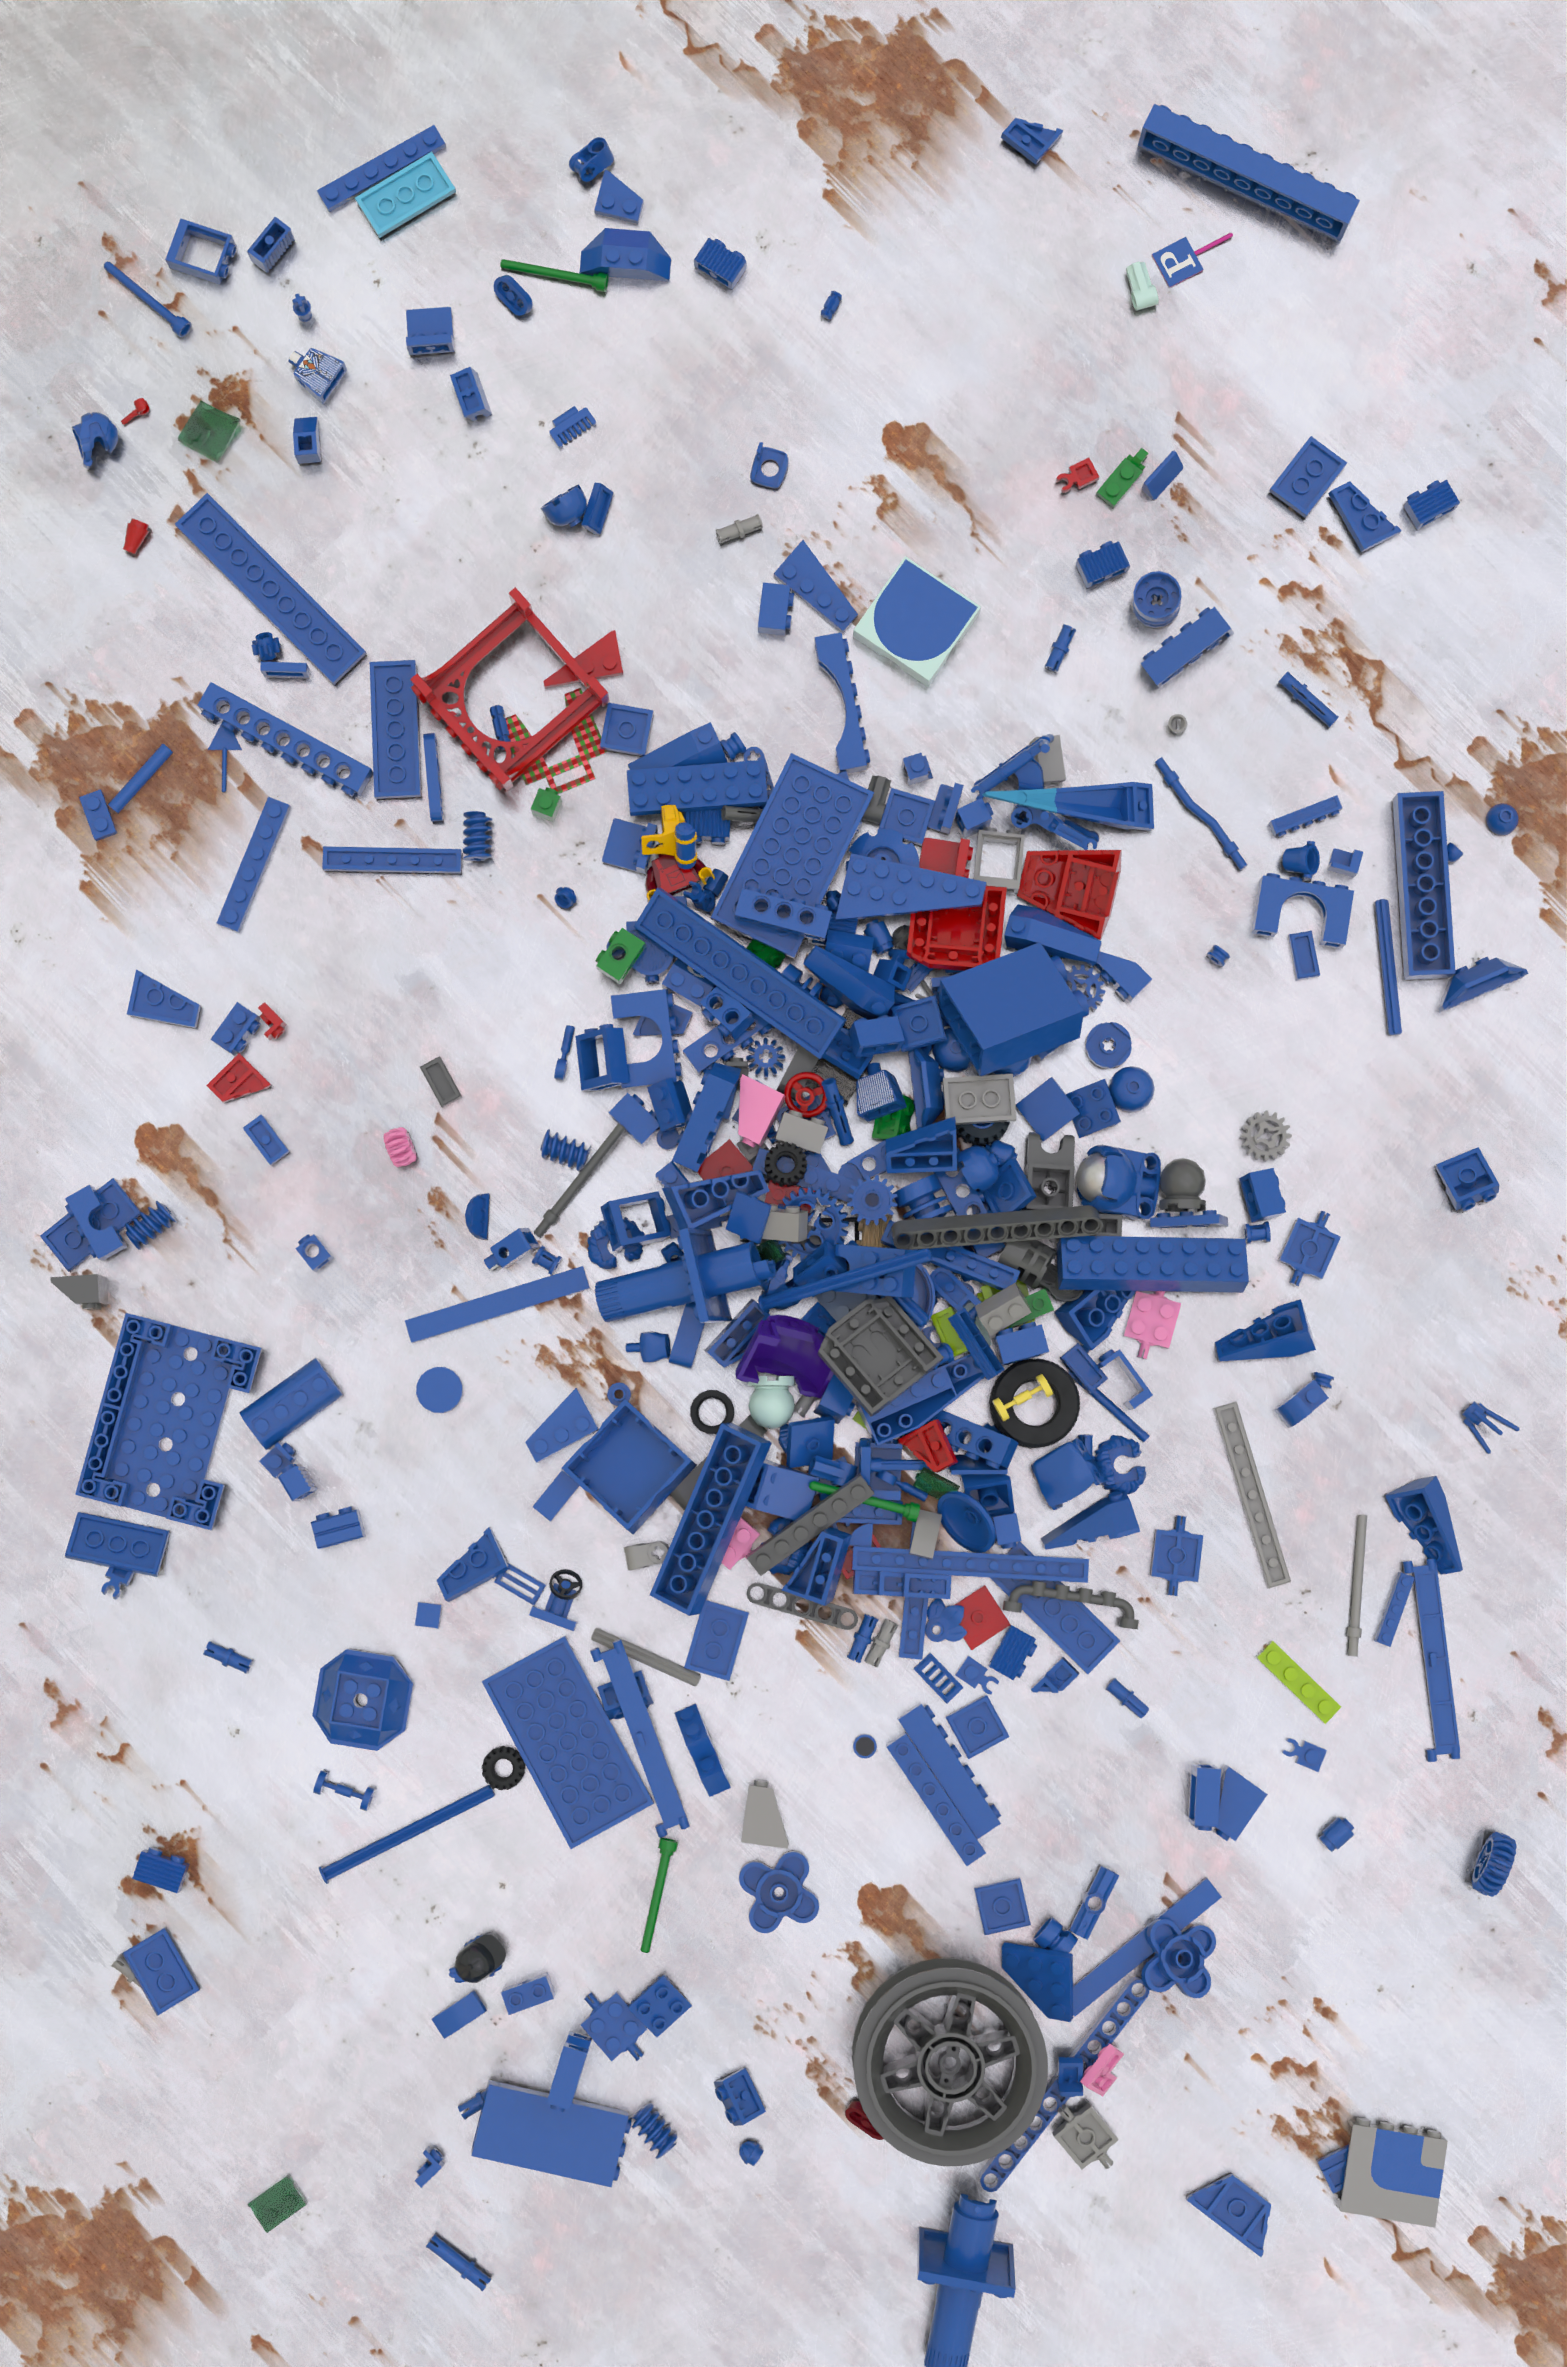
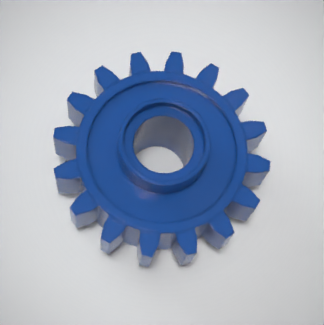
M866 1175V1181L863 1182L858 1178L859 1185L857 1187L854 1185L850 1186L854 1192L853 1194H847V1197L852 1198V1202L847 1203V1206H853L854 1210L850 1214L855 1215L857 1213L859 1215L857 1218L858 1222L864 1218L866 1219V1225H869L870 1221L874 1220L877 1226L879 1223L878 1219L887 1222L885 1216L887 1213L892 1216L894 1215L890 1209L891 1207H897V1203L892 1202V1199L898 1196L890 1192L894 1188L893 1185L886 1186L888 1179L885 1178L880 1182L879 1175H876L874 1180H871L870 1176ZM871 1193L879 1197V1203L875 1207H869L865 1202L866 1196Z

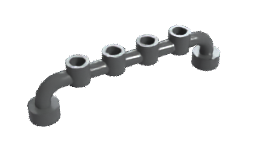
M1032 1581V1586L1020 1585L1011 1592L1009 1600L1003 1602V1610L1019 1613L1022 1610V1603H1018V1599L1023 1594L1118 1607L1125 1612V1618L1120 1617L1119 1627L1138 1630L1139 1620L1134 1619L1132 1605L1124 1599L1116 1598V1593L1102 1591L1101 1596L1094 1595L1093 1589L1079 1588V1592L1069 1591L1070 1586L1056 1584L1055 1589L1046 1588V1583Z

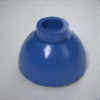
M1505 803L1493 806L1486 816L1488 828L1497 835L1512 833L1519 821L1515 808Z

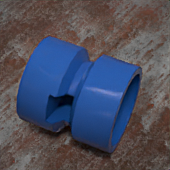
M1050 1917L1042 1925L1033 1938V1941L1042 1949L1048 1948L1049 1950L1069 1953L1078 1940L1069 1930L1063 1931L1062 1924L1053 1917Z

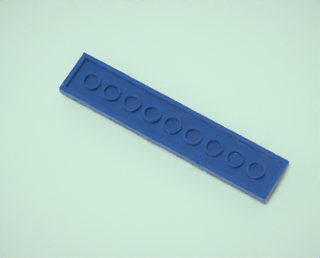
M208 493L175 523V526L333 685L367 654Z
M662 888L656 889L634 925L639 931L819 1059L823 1058L847 1019Z

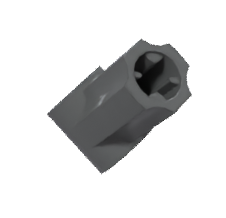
M879 775L872 776L868 790L874 792V796L862 819L878 824L881 823L891 780Z

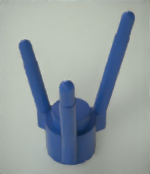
M1475 1401L1462 1413L1466 1418L1463 1422L1471 1429L1487 1454H1490L1491 1450L1473 1423L1478 1426L1481 1422H1484L1501 1436L1503 1432L1486 1418L1489 1415L1515 1431L1520 1430L1518 1426L1487 1409L1481 1403L1477 1404Z

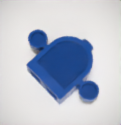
M637 921L626 922V930L646 944L645 949L632 969L636 974L645 978L646 983L659 982V978L671 969L674 963V955L635 928L634 925ZM609 942L607 943L606 949H608V947L610 946ZM616 950L613 953V958L621 957L625 951Z

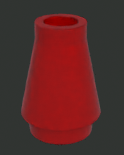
M132 518L130 523H127L123 550L136 554L149 533L147 530L149 525Z

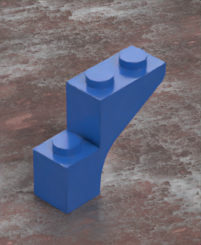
M694 1704L675 1712L674 1714L685 1744L709 1797L731 1788L697 1705Z

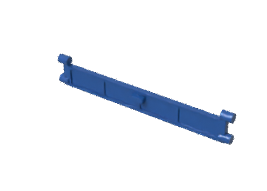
M1429 1558L1426 1559L1427 1565L1413 1566L1412 1561H1404L1403 1567L1404 1574L1413 1573L1415 1577L1414 1584L1435 1749H1427L1426 1751L1428 1762L1437 1761V1755L1451 1754V1759H1460V1745L1436 1559Z
M619 1639L612 1642L614 1646L612 1649L600 1652L599 1647L590 1650L594 1662L603 1659L663 1821V1823L655 1826L658 1837L661 1838L667 1835L666 1829L680 1825L681 1829H686L690 1825L622 1640Z

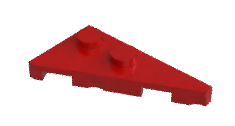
M615 630L609 632L574 658L590 677L593 675L596 679L623 675ZM566 665L543 681L545 689L580 683Z

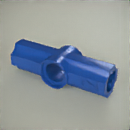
M1100 1866L1088 1892L1083 1897V1902L1069 1931L1088 1940L1100 1914L1106 1907V1902L1119 1878L1118 1874ZM1099 1897L1100 1905L1094 1909L1088 1906L1089 1899Z

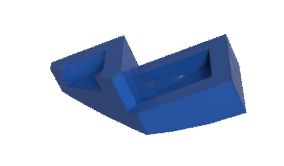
M1062 1657L1031 1688V1691L1036 1693L1038 1691L1058 1693L1063 1691L1080 1673Z

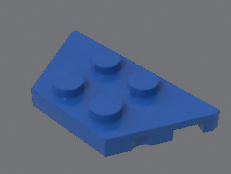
M1232 2173L1186 2197L1189 2203L1258 2256L1262 2257L1265 2235L1268 2228L1267 2222L1271 2211V2203Z

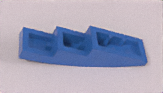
M854 1570L852 1594L950 1599L952 1575Z

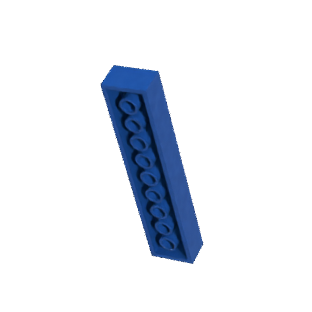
M1154 104L1142 127L1138 146L1339 241L1342 240L1360 202L1352 193L1339 191L1330 183H1322L1309 173H1301L1288 163H1280L1274 160L1269 154L1256 152L1251 146L1239 144L1226 134L1220 135L1212 131L1207 125H1199L1186 115H1178L1171 112L1167 106Z

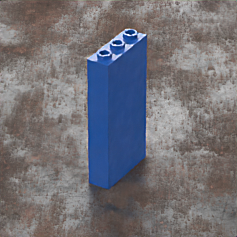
M488 2080L471 2149V2156L612 2188L613 2181H617L619 2177L620 2167L617 2166L619 2157L623 2158L625 2152L624 2134H629L632 2119H628L627 2111L573 2099L570 2110L565 2109L564 2112L551 2109V2104L546 2103L549 2093Z

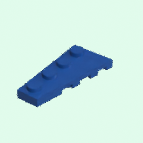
M804 540L799 543L774 572L775 578L784 585H790L792 592L842 633L858 617V613Z

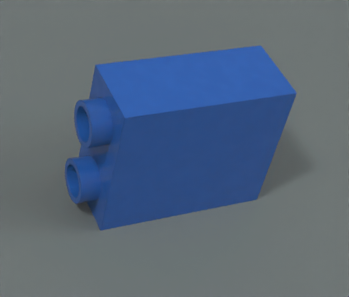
M1041 942L940 980L938 1003L940 1011L980 1077L1079 1039L1083 1017L1089 1015V1007L1084 994L1080 990L1072 992L1066 983L1067 972L1062 960L1057 955L1049 957Z

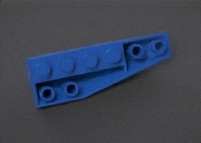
M968 1354L951 1363L941 1365L934 1371H930L872 1417H870L859 1402L855 1404L864 1425L878 1446L921 1427L985 1376L975 1363L972 1355Z

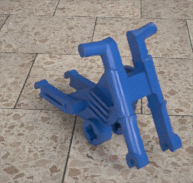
M1052 734L1043 735L1004 763L1001 762L988 775L978 779L971 789L972 793L979 790L976 799L983 798V793L992 790L1002 781H1007L1008 777L1013 773L1018 778V790L1044 789L1043 770L1039 762L1034 760V758L1041 751L1043 753L1049 752V743L1054 741V736ZM1019 804L1015 805L1011 814V821L1018 828H1026L1030 824L1035 823L1082 847L1084 850L1088 849L1089 843L1093 844V849L1097 848L1099 842L1097 832L1090 831L1063 817L1061 814ZM1022 810L1027 812L1024 819L1019 817Z

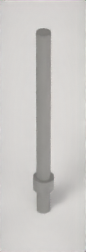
M1358 1515L1351 1620L1350 1627L1347 1629V1637H1349L1348 1656L1357 1657L1359 1638H1361L1362 1634L1360 1614L1367 1515Z

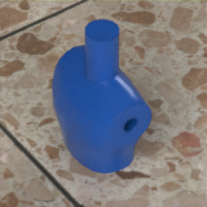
M653 1331L642 1332L639 1343H626V1352H640L643 1362H655L669 1358V1335Z

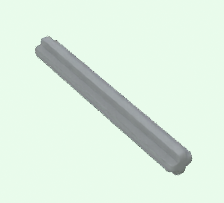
M598 1628L594 1630L591 1636L593 1641L610 1649L614 1648L612 1642L620 1639ZM622 1640L628 1657L692 1686L698 1685L701 1678L700 1674Z

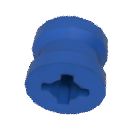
M733 732L727 740L722 739L720 741L723 751L730 761H733L739 753L743 754L747 751L736 732Z

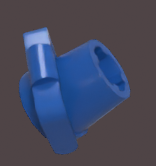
M1307 841V844L1303 847L1286 849L1283 854L1284 869L1288 872L1304 873L1303 881H1312V875L1317 872L1320 864V855L1315 842Z

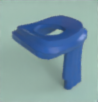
M760 442L756 450L757 453L753 461L750 478L756 484L778 488L783 482L788 468V455L783 451L763 447V442ZM766 460L775 461L779 466L778 473L772 477L764 475L761 471L763 462Z

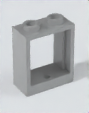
M991 827L979 830L973 879L987 882L986 886L1007 887V892L1018 893L1025 835L1020 834V831L1006 830V833L997 832L996 828ZM983 841L1017 844L1013 879L980 876Z

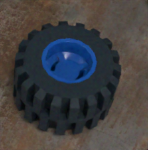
M1010 1122L956 1125V1135L959 1138L962 1137L964 1139L963 1142L966 1144L969 1142L972 1143V1146L982 1145V1147H986V1145L992 1144L993 1141L1003 1137Z

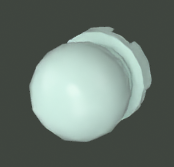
M758 1376V1384L748 1382V1386H754L755 1389L750 1396L748 1404L754 1421L758 1425L769 1429L787 1424L793 1415L795 1407L794 1398L788 1390L789 1386H795L794 1376L776 1377V1381H767V1376Z

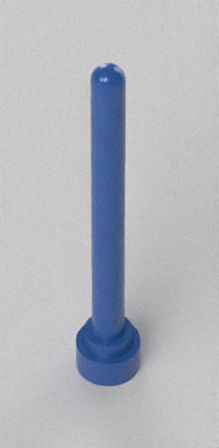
M111 262L104 263L106 271L171 323L172 331L175 334L183 337L189 332L192 324L185 317H176Z

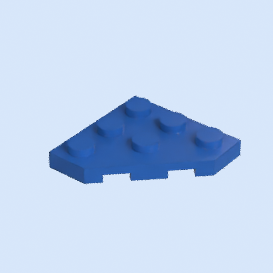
M1005 1942L1002 1945V1968L1047 2018L1071 2022L1073 2019V1954Z

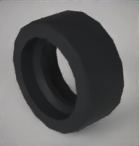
M707 1390L700 1393L693 1400L690 1407V1416L693 1424L700 1431L706 1434H717L721 1423L716 1426H708L700 1420L699 1407L701 1403L710 1398L720 1400L726 1408V1416L721 1423H732L734 1407L731 1399L725 1393L718 1390Z

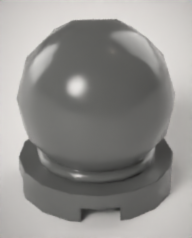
M1186 1158L1174 1159L1165 1166L1160 1177V1187L1166 1198L1159 1201V1210L1167 1212H1187L1188 1208L1197 1209V1212L1206 1210V1200H1201L1199 1197L1205 1190L1206 1178L1204 1170L1196 1162Z

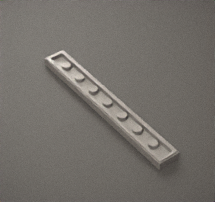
M1237 1401L1213 1408L1267 1588L1291 1582Z

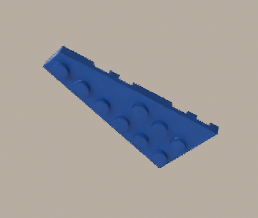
M851 853L835 921L913 914L922 911L932 912L951 908L982 906L987 882Z

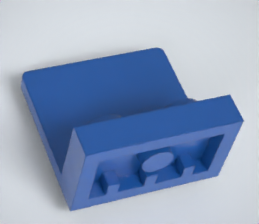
M451 307L406 311L408 334L406 346L409 355L454 352Z
M614 818L602 862L646 874L651 854H642L641 837L656 835L658 833L657 825L648 823L646 827ZM655 841L648 842L647 847L653 848Z

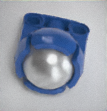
M1103 1144L1089 1149L1087 1152L1088 1157L1082 1161L1076 1175L1077 1192L1079 1198L1082 1199L1081 1204L1083 1206H1093L1101 1213L1122 1215V1217H1128L1132 1220L1151 1218L1155 1213L1161 1173V1160L1159 1156L1155 1153H1143ZM1139 1206L1142 1208L1141 1213L1139 1212Z

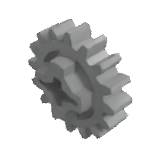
M1267 1110L1264 1111L1263 1116L1259 1112L1255 1113V1120L1249 1117L1247 1121L1250 1125H1243L1242 1129L1246 1133L1240 1135V1138L1246 1139L1242 1147L1248 1146L1250 1148L1247 1154L1249 1155L1254 1152L1255 1160L1263 1156L1264 1162L1268 1161L1269 1156L1276 1160L1277 1152L1283 1155L1285 1153L1283 1147L1288 1148L1290 1146L1286 1139L1292 1137V1134L1286 1133L1290 1125L1284 1126L1282 1124L1285 1118L1283 1117L1278 1120L1276 1112L1269 1116ZM1267 1121L1272 1122L1277 1127L1274 1128L1272 1126H1269L1267 1124ZM1256 1124L1257 1132L1255 1136L1251 1137L1252 1128ZM1264 1132L1266 1134L1274 1132L1268 1140L1262 1138L1257 1140ZM1281 1135V1141L1276 1148L1275 1140L1277 1136ZM1258 1144L1264 1147L1265 1151L1258 1149L1255 1145Z

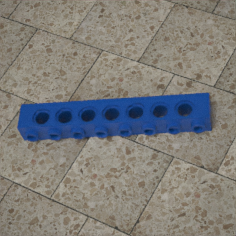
M212 682L208 685L197 705L202 711L201 715L211 721L214 718L221 721V726L231 732L236 729L242 733L241 737L252 743L254 740L260 742L264 750L270 753L276 751L282 754L281 758L290 764H293L294 761L302 765V770L311 775L314 772L321 775V780L331 786L336 783L342 787L341 791L353 797L356 794L361 797L373 775L370 767ZM230 705L227 713H219L221 706ZM242 716H250V720L248 723H239V720ZM263 726L270 727V731L266 735L259 734V730ZM283 737L290 738V742L286 746L279 745V741ZM307 747L310 749V753L307 756H299L302 748ZM322 759H330V764L327 767H319V762ZM341 770H350V775L347 778L339 777Z

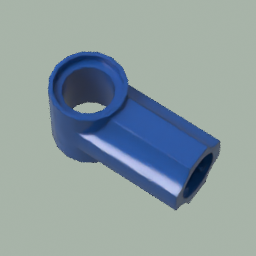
M814 1455L808 1467V1474L843 1486L855 1477L858 1466Z

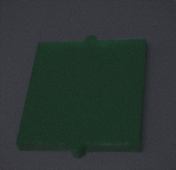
M923 1467L920 1474H916V1480L913 1486L938 1500L945 1493L958 1491L960 1487Z

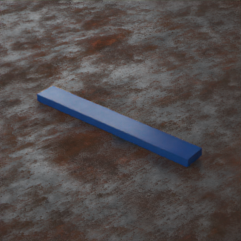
M584 1266L414 1317L405 1320L410 1341L414 1343L590 1289Z
M1206 1877L1153 1921L1157 1919L1171 1920L1181 1931L1222 1898V1896ZM1151 1923L1073 1985L1074 2017L1154 1953L1147 1941V1929Z

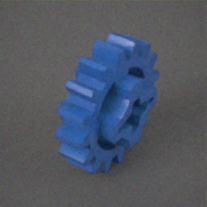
M1074 965L1071 967V973L1066 970V983H1068L1072 992L1077 989V986L1079 988L1083 986L1085 988L1083 993L1088 1007L1095 1011L1097 1009L1095 1003L1101 1004L1103 1002L1099 995H1105L1106 991L1100 989L1105 982L1098 981L1101 974L1093 975L1092 967L1086 971L1084 965H1081L1080 970H1077ZM1077 976H1085L1087 979H1078ZM1093 985L1095 986L1094 998L1090 993V988Z

